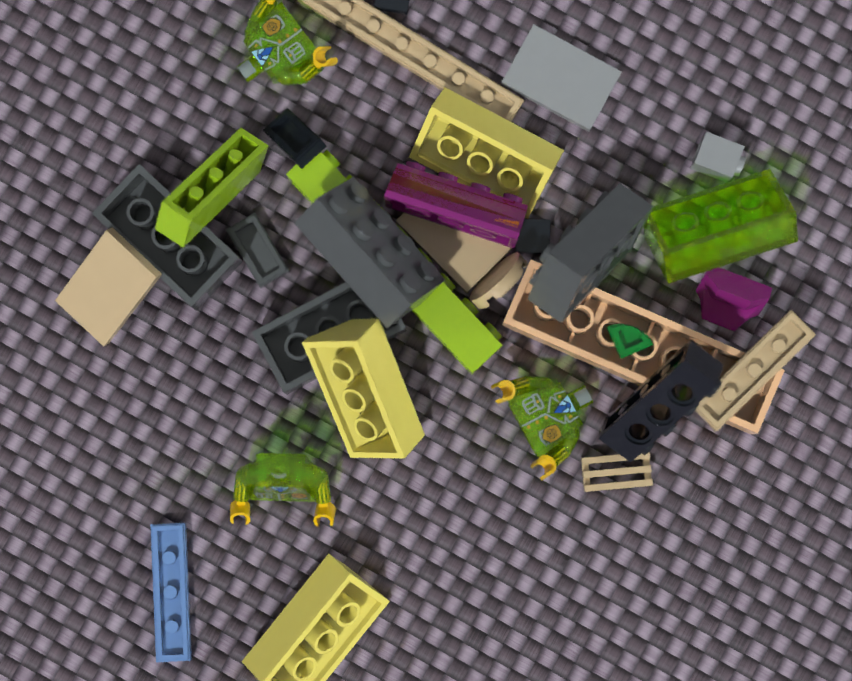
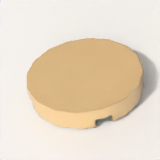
M518 252L504 258L481 279L472 291L469 299L479 309L489 307L490 304L487 300L492 296L496 300L503 297L522 277L524 272L522 267H527L528 262Z

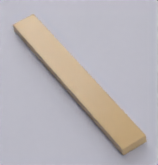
M297 0L438 89L443 90L446 87L512 122L524 103L522 98L364 0Z

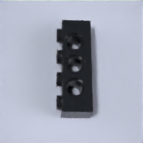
M689 340L605 418L599 440L629 462H632L641 453L646 455L661 435L668 436L676 427L679 419L683 416L689 417L697 409L699 402L705 396L710 398L718 391L722 384L720 376L724 364L695 342Z

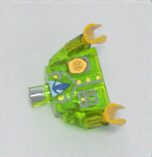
M259 0L252 11L244 31L245 39L243 42L251 56L236 66V68L247 83L264 72L273 84L296 85L308 83L322 72L324 67L336 65L338 59L335 57L326 60L325 53L331 49V46L316 48L282 2L277 4L276 0Z
M523 376L510 381L502 380L491 385V389L498 387L502 390L503 397L495 400L496 403L507 402L536 458H538L531 463V468L538 464L541 465L545 473L540 479H546L555 472L557 466L570 456L580 438L579 427L583 423L577 412L593 403L588 390L583 385L567 394L560 382L554 384L548 377Z
M257 453L253 463L241 466L236 472L234 501L230 504V522L232 524L234 523V517L237 515L245 516V525L249 524L250 503L248 501L261 500L316 502L318 504L315 509L314 524L319 526L321 517H326L330 520V526L333 525L336 507L330 502L331 493L328 474L323 468L314 465L307 455Z

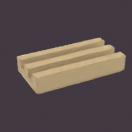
M650 452L646 455L641 453L634 459H642L643 466L589 471V464L627 461V459L620 454L581 458L584 492L653 486ZM636 473H643L644 475L643 480L590 484V478Z

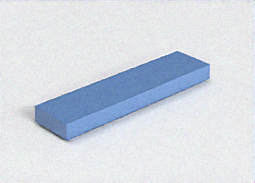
M186 522L150 524L156 662L191 661Z

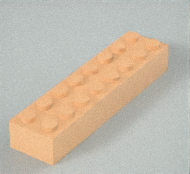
M530 260L501 325L639 386L689 340L695 342L724 364L720 378L745 354V352L598 288H595L560 323L527 299L533 287L530 284V280L537 269L543 265L534 260ZM614 324H626L636 327L647 334L653 345L620 359L606 327ZM780 369L725 424L750 435L758 434L785 370Z

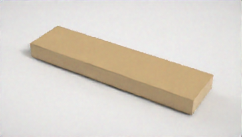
M789 310L720 378L722 384L718 391L710 398L705 396L699 402L695 412L717 432L816 334L792 310Z

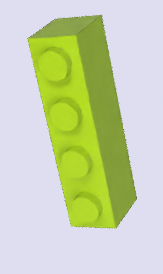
M239 128L162 201L155 229L184 248L260 173L269 145L243 128Z

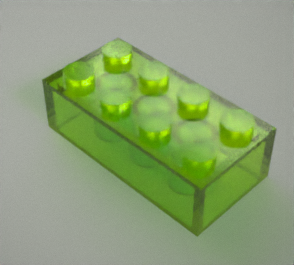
M771 169L656 205L643 226L645 240L668 284L798 242L796 211Z

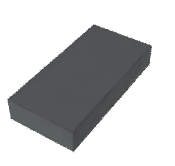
M256 213L226 229L260 288L290 272Z

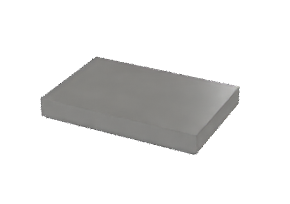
M533 24L504 76L501 85L589 132L622 71Z

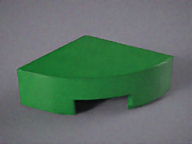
M614 324L606 327L620 359L653 345L647 334L636 327L626 324Z

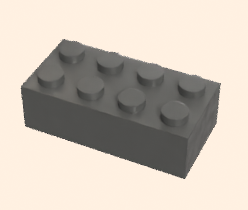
M138 164L92 214L106 228L110 229L113 227L162 273L160 278L189 306L197 311L243 261L206 226L184 248L157 231L155 226L161 203L171 193Z
M354 177L316 198L294 223L386 328H389L422 304L445 281L435 265L425 258L414 245L412 239L401 231L390 215L369 195L367 189Z
M620 183L610 193L604 191L596 201L593 210L587 208L579 217L575 227L569 225L565 229L557 245L551 243L545 249L540 258L543 265L537 269L530 280V284L533 287L527 299L562 323L631 252L654 206Z
M345 282L252 331V334L283 393L287 395L317 379L302 344L306 338L351 319L377 318V316ZM402 319L389 328H386L381 322L388 341L407 331Z

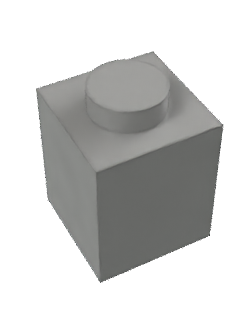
M706 132L699 142L690 169L728 183L733 178V175L739 177L744 167L746 158L741 155L745 146Z

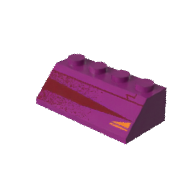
M407 161L406 165L397 164L384 195L385 207L503 246L515 248L529 206L522 203L523 199L509 193H504L503 197L490 193L491 188L475 182L467 186L458 183V177L445 172H439L438 176L425 172L426 167L415 162Z

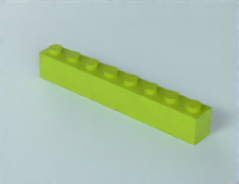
M325 150L323 153L320 152L303 169L296 164L286 173L288 180L311 204L319 196L353 177L349 174L345 178L337 169L340 163L328 150ZM396 224V225L401 229V231H402L405 235H407V234L404 232V230H403L398 224ZM418 248V250L425 256V258L431 263H433L430 260V258L420 248ZM441 273L445 281L422 304L413 309L412 312L464 368L473 375L503 346L498 341L502 338V335L491 323L488 322L484 326L475 316L479 313L477 308L466 297L461 301L452 292L456 288L455 285L445 274Z

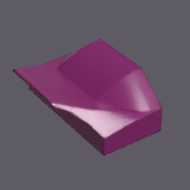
M709 263L696 288V293L701 303V318L732 331H736L750 318L758 316L768 302L772 292V287Z

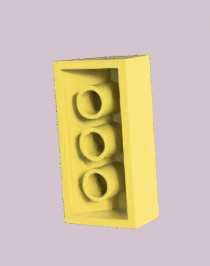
M444 87L429 110L409 158L438 173L445 172L458 177V183L470 186L472 182L491 188L490 193L503 197L504 193L521 197L523 199L522 203L529 205L525 215V219H528L564 150Z
M378 318L351 319L306 338L302 344L350 458L405 459L425 436V433L380 320Z
M328 554L241 662L259 681H326L390 601L353 570L331 554Z

